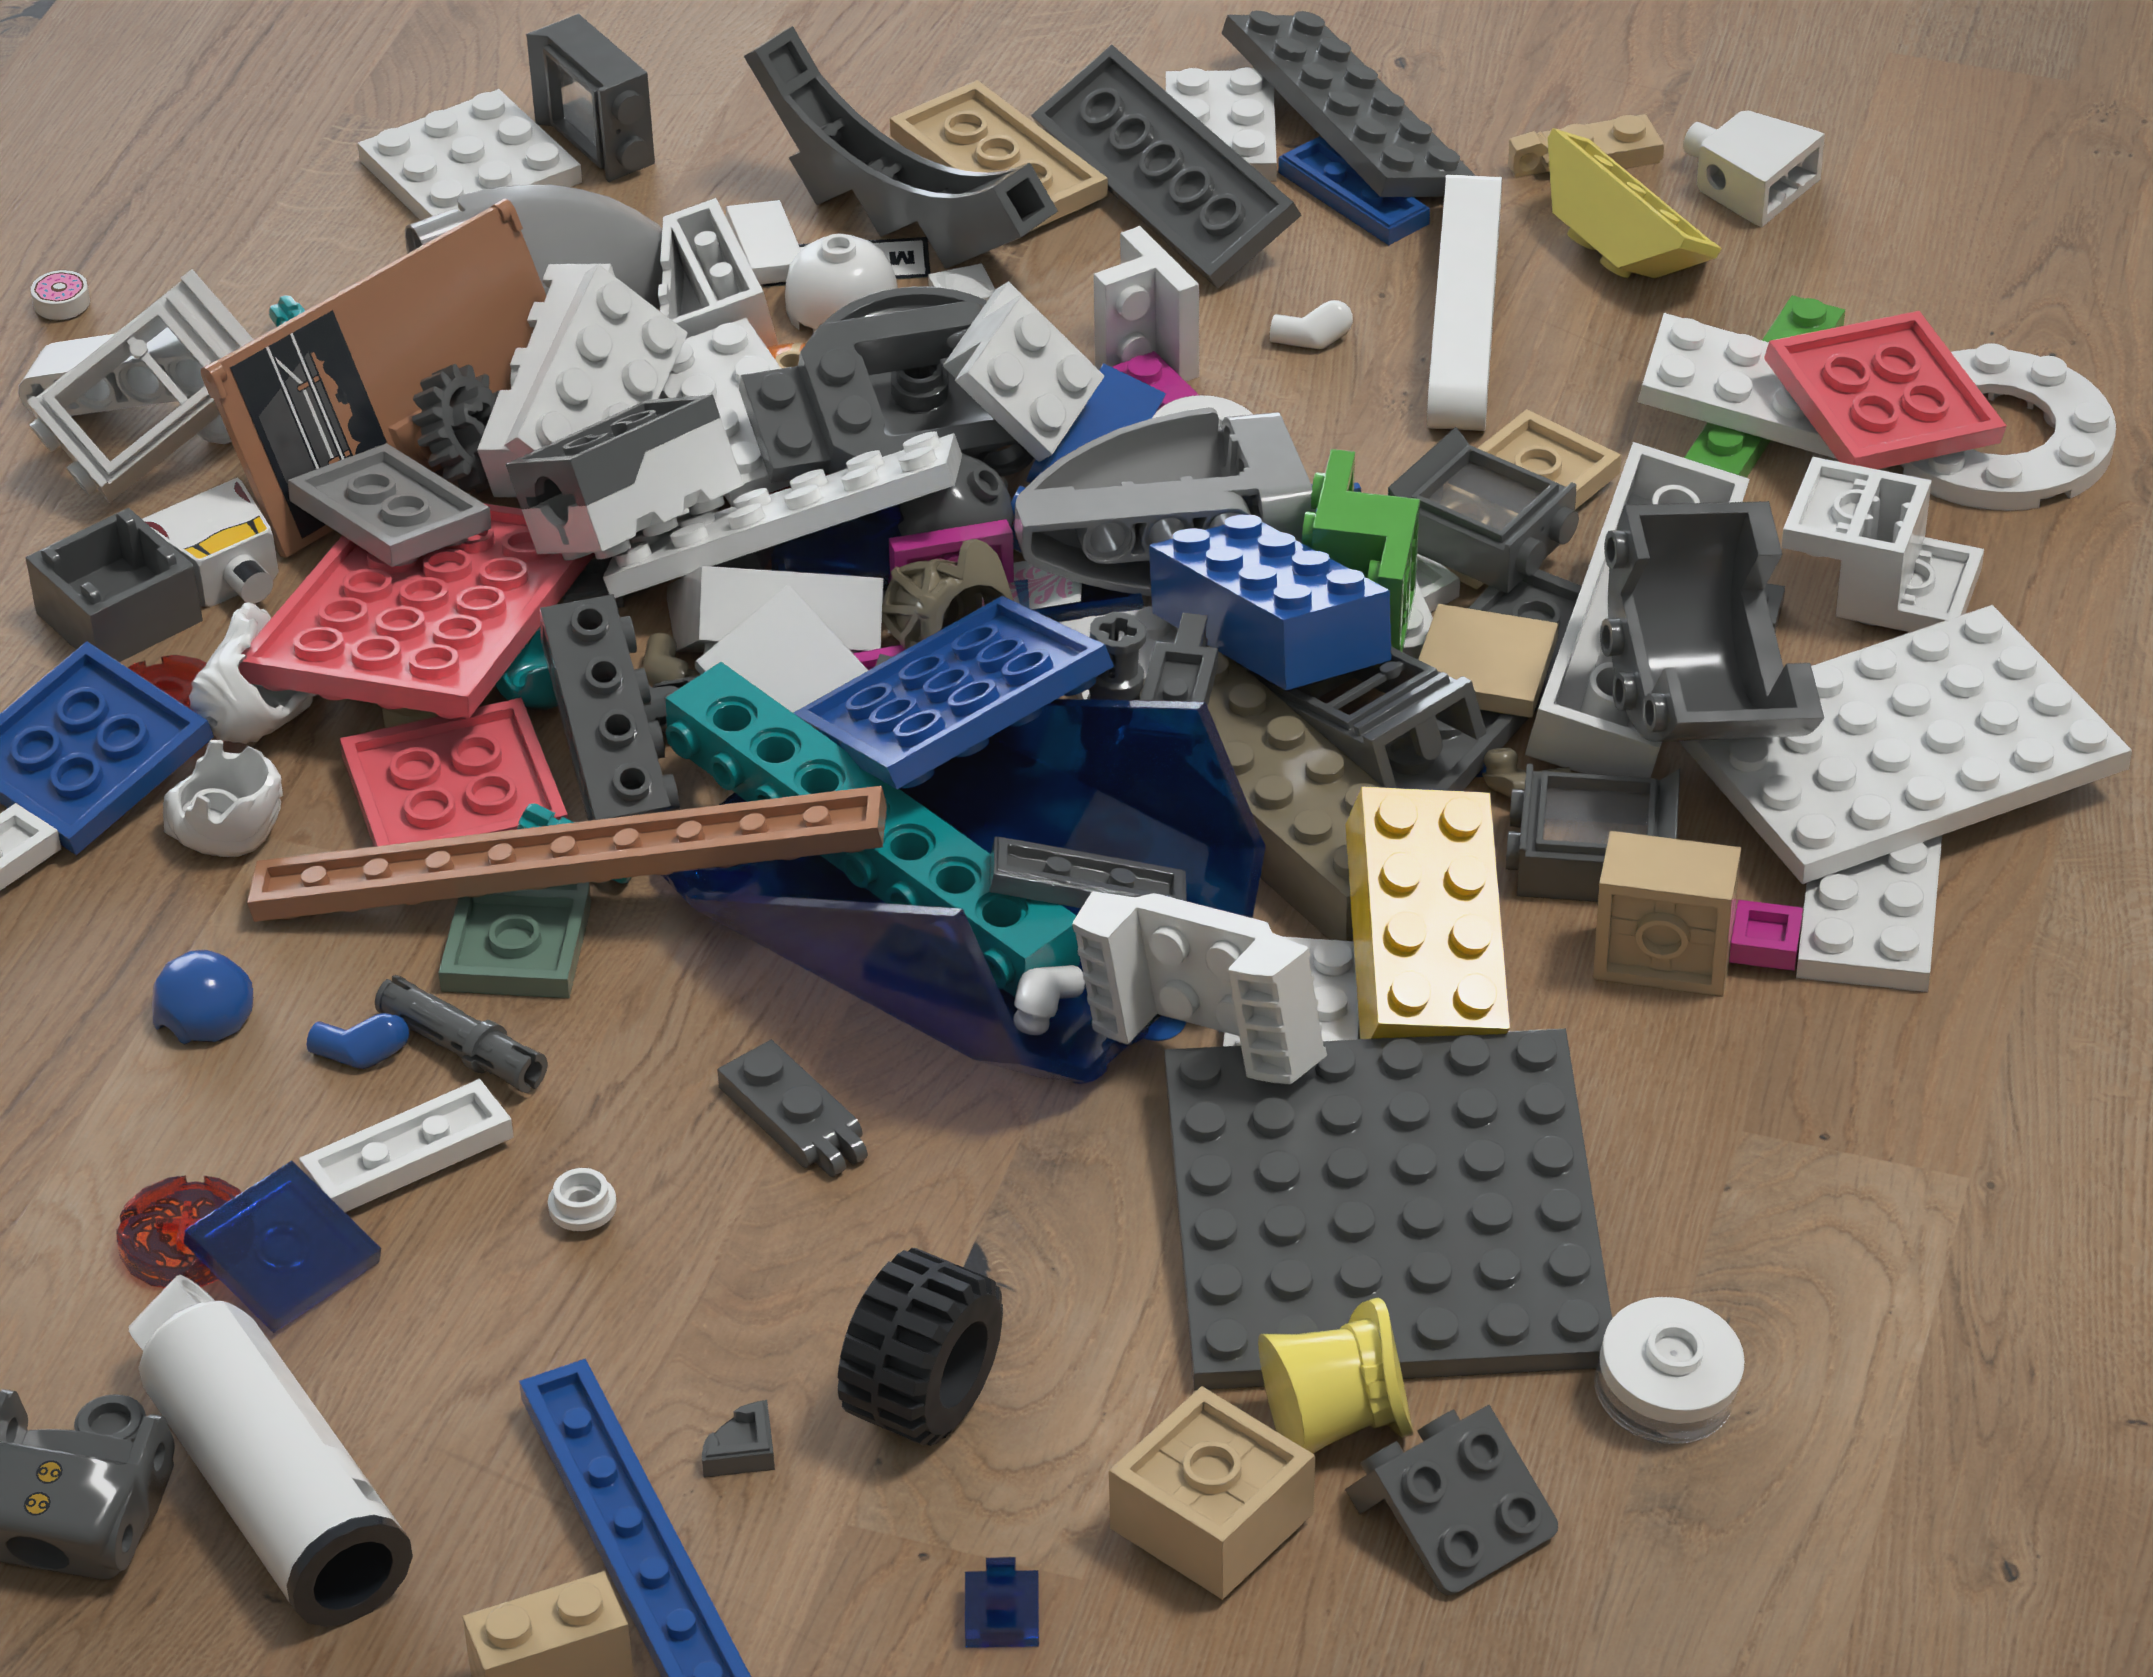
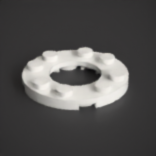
M1984 344L1977 349L1953 351L1951 353L1981 393H1988V400H1994L1996 397L2005 394L2026 400L2027 408L2033 409L2035 404L2044 411V419L2047 424L2055 428L2054 434L2044 445L2025 453L1997 455L1981 453L1971 449L1900 464L1904 467L1903 475L1932 480L1930 494L1946 501L1988 510L2015 511L2039 508L2040 499H2048L2061 493H2065L2071 499L2089 489L2102 477L2113 455L2116 433L2115 416L2110 404L2100 390L2082 375L2068 368L2066 363L2060 358L2054 356L2040 357L2029 353L2008 350L1999 344Z

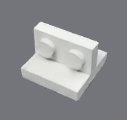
M1138 226L1121 232V264L1094 273L1095 367L1100 370L1103 363L1112 367L1136 356L1155 351L1185 382L1198 378L1199 284L1142 227Z

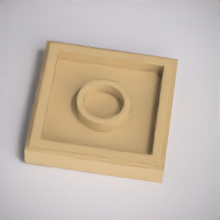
M1438 604L1418 660L1436 668L1439 672L1448 674L1456 680L1462 676L1472 680L1481 710L1532 718L1558 640L1559 623Z

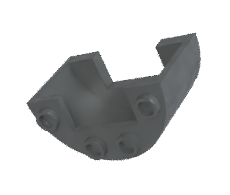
M1769 501L1625 505L1617 529L1608 531L1605 537L1604 554L1607 566L1609 567L1608 618L1602 621L1600 628L1602 652L1607 657L1612 656L1615 673L1613 700L1617 710H1626L1631 723L1638 733L1645 739L1653 742L1797 737L1813 732L1823 721L1824 714L1811 663H1786L1783 666L1764 591L1768 580L1783 555Z

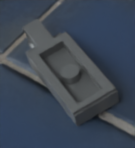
M1182 613L1175 643L1155 642L1133 722V745L1196 752L1218 669V648L1207 647V615Z

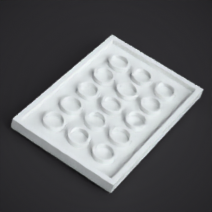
M1993 605L1811 666L1824 719L1808 735L1679 741L1802 884L2128 770L2132 752L2131 748Z

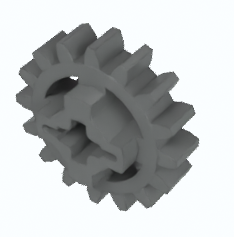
M453 364L421 380L420 385L423 391L415 394L413 401L422 412L412 416V420L421 427L422 436L417 440L419 446H429L432 452L428 462L431 468L440 464L444 468L443 479L450 483L458 480L459 488L464 492L475 489L478 493L491 488L477 449L500 390L492 393V390L489 389V376L483 374L475 378L471 365L458 368L456 364Z

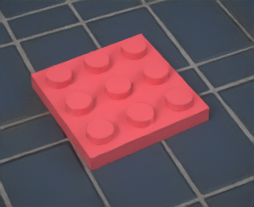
M1920 311L1771 340L1768 343L1764 356L1765 361L1839 462L1872 469H1882L2001 443L2007 425Z
M522 697L478 707L470 718L449 719L437 716L340 738L342 758L374 847L517 830L522 813L532 803L554 812V818L558 820L561 817L568 819L567 811Z

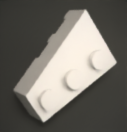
M715 198L664 216L660 257L663 274L662 284L658 286L660 312L688 332L686 338L715 329L722 324L747 318L766 347L778 345L764 292L717 199Z

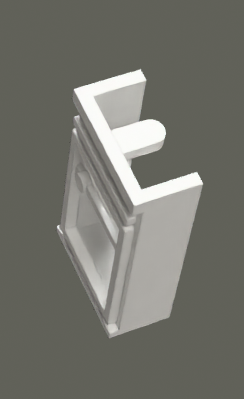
M193 269L181 277V282L37 397L32 396L27 400L29 407L36 417L29 426L51 452L61 446L74 461L66 469L88 495L98 489L106 500L111 503L220 415L214 399L209 396L206 386L188 399L148 353L147 343L167 327L202 367L221 359L254 340ZM133 356L136 359H142L181 405L112 461H109L65 409L129 357Z

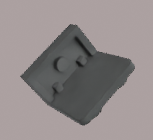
M1490 1405L1483 1407L1460 1420L1454 1409L1417 1430L1423 1442L1406 1452H1403L1397 1441L1360 1462L1366 1475L1345 1489L1359 1515L1386 1500L1435 1586L1445 1595L1458 1593L1552 1538L1558 1531L1557 1518Z

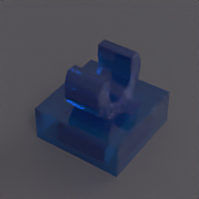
M1016 1557L986 1558V1571L965 1572L966 1648L1039 1647L1038 1570L1016 1571Z

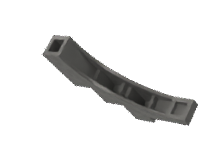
M793 26L778 33L744 55L745 60L799 149L798 152L789 157V160L816 205L853 189L880 237L917 221L945 269L1021 238L1058 212L1030 162L1006 171L988 173L964 171L923 158L881 133L859 115L821 75Z

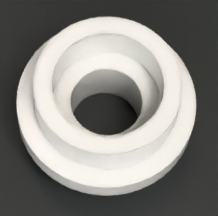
M576 1168L560 1175L555 1181L548 1197V1209L552 1220L560 1227L572 1231H588L604 1225L613 1217L617 1208L616 1193L612 1185L607 1182L603 1174L589 1168Z

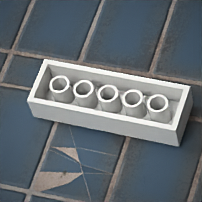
M1633 442L1541 699L1525 755L1561 767H1570L1571 770L1583 774L1639 778L1651 777L1662 742H1653L1645 739L1631 723L1626 710L1619 711L1615 707L1613 700L1615 673L1612 656H1605L1600 644L1601 624L1605 618H1608L1609 567L1607 566L1604 554L1605 537L1608 531L1617 529L1625 505L1743 502L1750 479Z

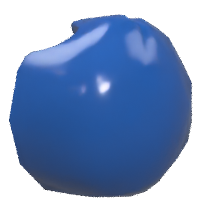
M195 950L184 953L167 962L153 985V1025L157 1030L165 1025L176 1035L182 1044H187L192 1040L219 1041L237 1033L251 1014L254 1000L252 982L240 966L224 955L209 950Z

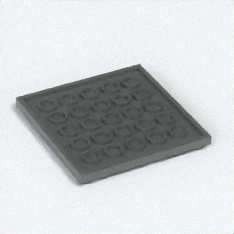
M1566 1028L1508 1031L1507 1034L1323 1041L1327 1056L1292 1084L1271 1083L1248 1078L1246 1076L1241 1046L1165 1050V1078L1194 1390H1198L1201 1386L1208 1390L1265 1387L1258 1349V1337L1260 1334H1302L1337 1330L1349 1322L1352 1313L1358 1305L1374 1298H1381L1387 1306L1403 1379L1601 1368L1600 1350L1606 1329L1612 1320Z

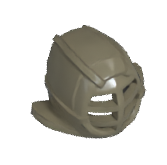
M978 539L963 541L958 562L933 559L895 567L891 571L892 579L882 604V620L890 633L906 650L981 608L982 597L984 605L1001 596L1012 601L1014 599L997 553L987 543Z

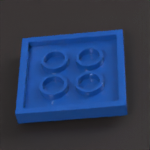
M86 641L0 713V803L7 808L16 803L57 829L60 845L77 855L214 738L208 720Z

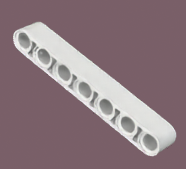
M1446 175L1428 390L1427 428L1454 429L1457 427L1458 430L1485 431L1502 177Z

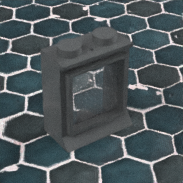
M580 14L526 34L535 123L537 125L554 127L600 169L605 170L608 182L655 164L647 72Z
M1457 427L1451 430L1388 487V496L1420 499L1417 554L1507 594L1527 575L1535 574L1543 560L1560 544L1568 543L1573 537L1579 522V514L1575 511L1577 484L1571 482L1565 487L1555 481L1473 447L1467 442Z
M1527 764L1525 789H1512L1510 827H1521V832L1508 831L1506 869L1518 870L1517 896L1598 902L1599 882L1610 831L1672 839L1677 838L1680 768L1661 780H1657L1654 778L1549 771L1537 772L1533 771V764Z

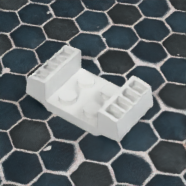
M1095 891L1090 894L1072 924L1078 943V955L1081 959L1082 975L1086 984L1087 1001L1090 1005L1093 1030L1105 1037L1129 1044L1156 1014L1239 1036L1246 1076L1255 1080L1282 1084H1292L1327 1056L1321 1034L1323 1029L1322 1023L1319 1022L1318 999L1315 997L1313 985L1314 975L1311 973L1309 961L1311 956L1310 949L1305 945L1272 933L1268 922L1156 893L1135 898Z

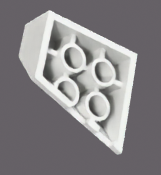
M701 566L667 586V603L673 638L677 643L676 652H704L705 654L787 584L797 592L852 653L880 649L883 578Z

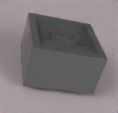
M126 508L25 557L36 614L76 650L88 641L116 661L121 662L203 621L194 565L130 508Z

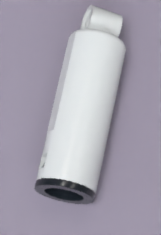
M182 1275L176 1276L129 1325V1332L132 1338L143 1350L139 1365L143 1388L162 1416L165 1417L170 1428L294 1610L307 1623L330 1627L350 1623L373 1612L394 1594L407 1576L413 1558L409 1537L254 1319L230 1303L215 1301L206 1291L190 1279Z

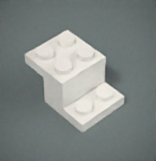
M1009 281L993 292L943 364V367L956 378L955 381L1038 462L1054 453L1104 378V375Z
M1812 457L1783 528L1782 548L1804 552L1811 556H1824L1841 560L1836 617L1859 621L1866 625H1878L1913 632L1966 614L1982 569L1984 549L1925 537L1932 480Z

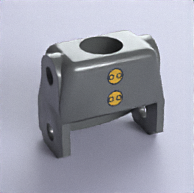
M2 1389L0 1391V1562L99 1580L112 1579L130 1564L139 1540L158 1511L174 1467L172 1459L175 1442L165 1417L154 1414L143 1416L134 1442L85 1431L61 1429L27 1430L28 1415L17 1391Z

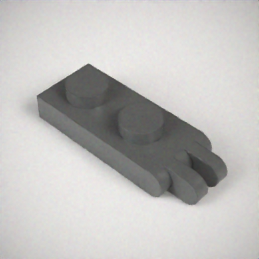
M772 1039L717 1069L719 1088L802 1167L807 1168L816 1163L829 1176L834 1177L846 1169L843 1156L853 1165L867 1158L868 1152L861 1140L863 1133L858 1120Z

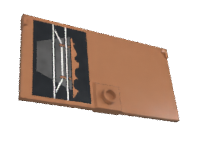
M508 199L499 201L478 215L201 369V377L210 398H213L262 515L271 528L274 543L280 557L287 558L334 530L290 501L289 479L386 443L432 472L443 468L440 464L431 468L428 463L432 454L429 446H419L417 441L422 436L421 427L413 422L412 416L421 413L422 410L413 401V397L415 394L423 391L420 385L421 380L453 364H456L458 368L471 365L475 378L483 374L489 376V389L492 390V393L499 390H511L510 378L512 368L510 363L516 348H527L535 328L530 327L527 321L533 303L544 302L547 295L521 232L523 227L516 209Z

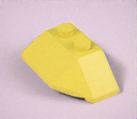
M1555 128L1551 130L1548 136L1552 213L1570 227L1567 235L1572 240L1588 249L1597 250L1603 255L1600 263L1605 268L1625 278H1629L1632 272L1657 278L1717 258L1722 249L1702 234L1604 153L1590 139Z

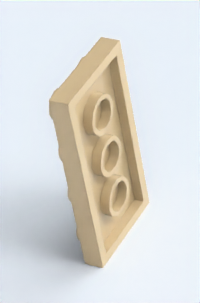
M978 80L890 118V136L919 156L947 167L988 173L1006 171L1030 162L1058 212L1031 231L1037 230L1039 227L1067 214L1079 211L1083 207L1108 196V178Z
M1528 409L1478 447L1480 450L1555 481L1565 487L1571 482L1577 484L1575 510L1620 474L1621 454ZM1448 481L1443 485L1441 505L1501 531L1517 516L1448 486ZM1444 566L1458 576L1461 582L1475 589L1484 584Z

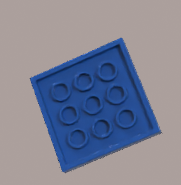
M1001 596L793 713L843 748L862 770L895 789L911 788L929 780L935 773L934 768L950 759L966 757L979 752L987 746L989 737L1008 726H1021L1035 720L1042 714V707L1061 696H1073L1088 690L1096 683L1098 675L1111 669L1114 665L1105 644Z

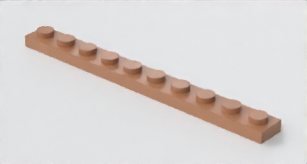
M882 786L259 860L256 862L247 905L254 922L274 919L288 920L300 916L341 911L355 912L361 909L400 904L415 905L426 901L459 897H480L486 894L527 889L541 890L552 886L586 882L601 883L612 879L653 874L667 875L673 872L695 869L728 868L738 864L780 859L794 860L813 855L839 852L854 853L864 849L883 847L887 803Z

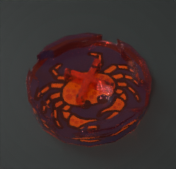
M186 1175L168 1177L149 1185L125 1204L119 1216L121 1223L118 1229H116L120 1259L131 1275L150 1286L165 1288L178 1275L190 1279L200 1287L206 1286L228 1276L246 1260L255 1242L254 1221L250 1203L240 1189L216 1177L203 1176L204 1182H187Z

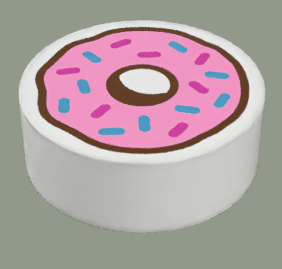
M66 270L49 272L37 278L31 286L34 310L40 316L50 320H66L76 317L85 311L90 303L87 281L77 272Z

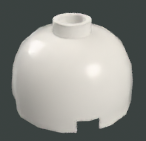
M832 234L804 246L789 266L786 280V312L791 324L799 330L800 322L804 326L813 328L814 333L820 324H823L832 314L851 302L880 291L898 288L894 270L889 259L880 248L868 240L852 235Z

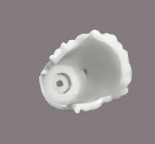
M249 602L244 603L241 609H237L233 613L224 640L212 654L206 666L196 675L192 682V692L189 695L190 709L208 720L213 735L218 740L247 744L250 741L257 742L262 736L271 734L298 716L311 705L313 696L316 695L293 690H267L262 685L248 683L240 674L239 664L247 657L241 653L250 647L253 639L271 619L268 611L259 609L255 604Z

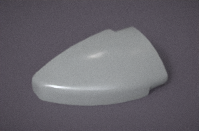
M515 185L484 189L458 197V208L462 212L458 209H452L409 224L405 228V242L408 254L485 211L499 201L508 199L514 205L523 227L521 232L546 295L550 287H546L542 280L548 264H611L617 279L656 309L660 308L658 286L662 284L663 274L660 263L662 228L637 210L608 196L556 185Z
M1214 408L1187 410L1119 428L1061 457L1039 474L1018 495L1015 503L1014 529L1023 557L1029 565L1071 581L1113 591L1151 596L1150 544L1173 539V534L1179 530L1192 528L1206 530L1225 525V520L1235 515L1257 516L1261 518L1263 523L1282 533L1293 535L1295 540L1302 543L1305 513H1316V509H1311L1312 485L1279 412L1224 417L1222 428H1218L1219 417Z

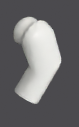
M1338 300L1322 304L1303 318L1275 314L1270 327V342L1312 349H1324L1347 333L1353 322V314L1344 302Z
M1069 965L1033 968L1025 972L1019 980L1014 1001L1015 1007L1018 1008L1013 1018L1016 1028L1029 1035L1045 1033L1050 1025V1017L1056 1015L1059 999L1076 998L1082 994L1085 986L1082 970L1077 966Z

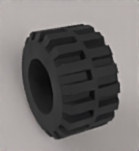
M911 1248L909 1251L903 1250L891 1262L888 1261L863 1294L851 1318L844 1338L837 1377L839 1379L838 1397L839 1400H842V1408L853 1416L924 1446L926 1444L932 1446L937 1444L942 1438H946L974 1405L986 1383L995 1360L1003 1319L1002 1293L1000 1287L996 1286V1281L918 1248Z

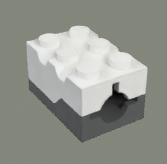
M713 395L646 400L506 463L537 554L562 553L566 561L577 559L593 552L596 559H605L621 554L631 548L629 539L635 537L636 532L642 530L644 537H651L670 531L678 526L676 517L682 515L683 510L689 508L691 515L714 510L725 504L722 495L744 485Z

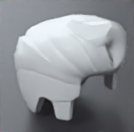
M210 740L205 755L197 760L192 775L188 776L184 781H180L164 796V833L179 840L184 846L207 855L239 857L253 852L266 840L278 818L281 809L280 798L283 796L281 775L275 765L263 756L262 752L250 746L241 753H228L223 751L222 740Z

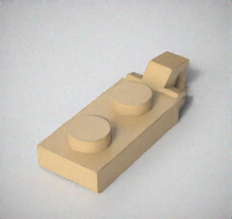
M1646 114L1637 116L1623 115L1614 120L1585 125L1571 124L1558 129L1590 139L1624 169L1660 163V160H1663L1664 143ZM1551 130L1538 133L1533 131L1509 139L1508 166L1515 178L1550 172L1548 136Z

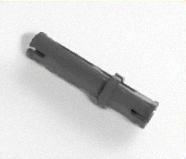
M393 975L392 981L386 979L376 993L375 1008L380 1014L387 1013L403 1018L412 1031L456 1053L462 1058L463 1064L474 1072L494 1074L524 1093H529L530 1087L536 1089L543 1081L548 1067L545 1055L507 1036L505 1028L491 1020H476L464 1013V1011L431 993L425 992L399 975Z

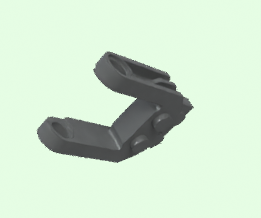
M965 301L823 323L819 325L800 351L798 366L741 375L739 392L770 482L792 480L801 474L818 469H823L825 474L830 475L848 469L846 462L858 455L879 450L882 457L904 450L903 443L917 435L933 431L937 432L939 438L954 433L961 453L984 462L996 471L1000 477L1017 473L1026 468L1034 460V457L995 419L893 436L885 434V419L869 375L939 364L940 359L950 356L983 307L978 303ZM967 329V330H965V331H963V332H961V333L954 334V333H956V332H958V331ZM1011 445L1006 449L996 451L1004 446Z

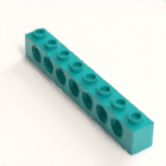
M719 662L665 698L666 738L673 751L684 759H690L713 776L722 788L729 791L732 790L747 802L882 786L887 803L883 847L864 849L854 853L822 854L821 856L843 871L853 884L861 888L865 887L888 904L898 917L905 921H911L936 939L946 952L958 955L981 972L985 979L994 987L1003 988L1015 997L1019 980L1028 970L1040 967L1079 965L1078 943L1072 924L1076 918L1075 914L1059 904L989 892L990 853L900 789H895L862 770L843 748L723 662Z

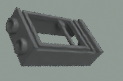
M1391 647L1390 661L1290 690H1284L1255 672L1249 671L1383 788H1397L1385 745L1404 733L1410 731L1415 752L1427 760L1437 758L1443 748L1436 719L1476 740L1486 734L1472 680L1464 676L1456 680L1448 674L1439 672L1436 668ZM1352 678L1363 682L1327 704L1318 700V698ZM1373 688L1385 693L1351 715L1338 710Z

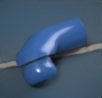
M387 1013L374 1015L348 1030L318 1021L311 1027L308 1033L306 1046L310 1053L355 1068L365 1069L385 1060L405 1046L409 1038V1028L403 1018Z

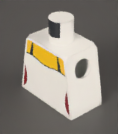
M238 477L142 519L194 565L199 600L202 607H213L237 595L245 602L254 604L264 600L270 594L273 587V579H275L279 572L273 533Z

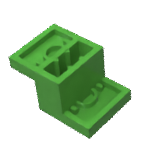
M1331 449L1326 473L1315 472L1311 509H1317L1316 513H1305L1302 544L1316 551L1327 553L1330 559L1349 569L1362 572L1364 577L1390 590L1391 647L1403 652L1416 592L1420 499L1354 492L1355 452Z

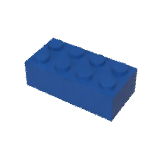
M1231 516L1225 520V525L1206 530L1193 528L1179 530L1173 534V539L1149 545L1152 613L1179 628L1182 613L1207 615L1206 638H1208V646L1218 648V652L1284 690H1290L1391 660L1390 590L1364 577L1362 572L1349 569L1330 559L1327 553L1316 551L1295 540L1293 535L1282 533L1263 523L1261 518L1257 516Z

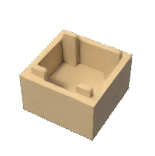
M1610 831L1599 882L1593 979L1723 996L1735 921L1741 847Z
M1201 1386L1109 1470L1110 1529L1223 1600L1314 1514L1315 1455Z

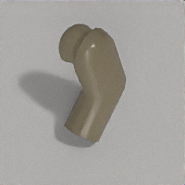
M665 633L652 634L646 644L642 668L645 669L648 683L651 687L666 680L700 675L699 672L688 669L687 662L675 658L677 643L674 638Z
M1497 748L1487 751L1484 755L1486 771L1482 773L1484 781L1489 788L1511 798L1512 789H1525L1526 771L1517 768L1518 755L1511 748ZM1570 767L1537 771L1572 773Z

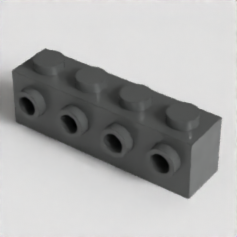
M614 594L540 608L541 644L587 820L680 810L673 774L662 775L658 761L660 758H665V745L658 720L648 722L644 706L651 705L647 675L644 668L634 669L630 653L637 652L635 631L631 617L619 616Z

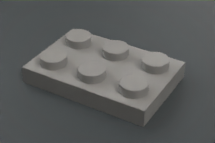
M387 443L288 480L289 499L292 503L391 567L411 564L422 555L446 546L463 544L469 537L491 529L490 507Z

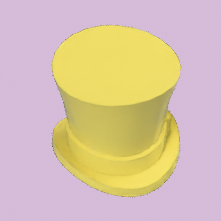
M1381 1298L1362 1302L1352 1313L1349 1322L1337 1330L1302 1334L1259 1335L1258 1349L1264 1385L1276 1431L1313 1454L1325 1446L1368 1426L1375 1429L1388 1425L1402 1438L1414 1435L1387 1306Z

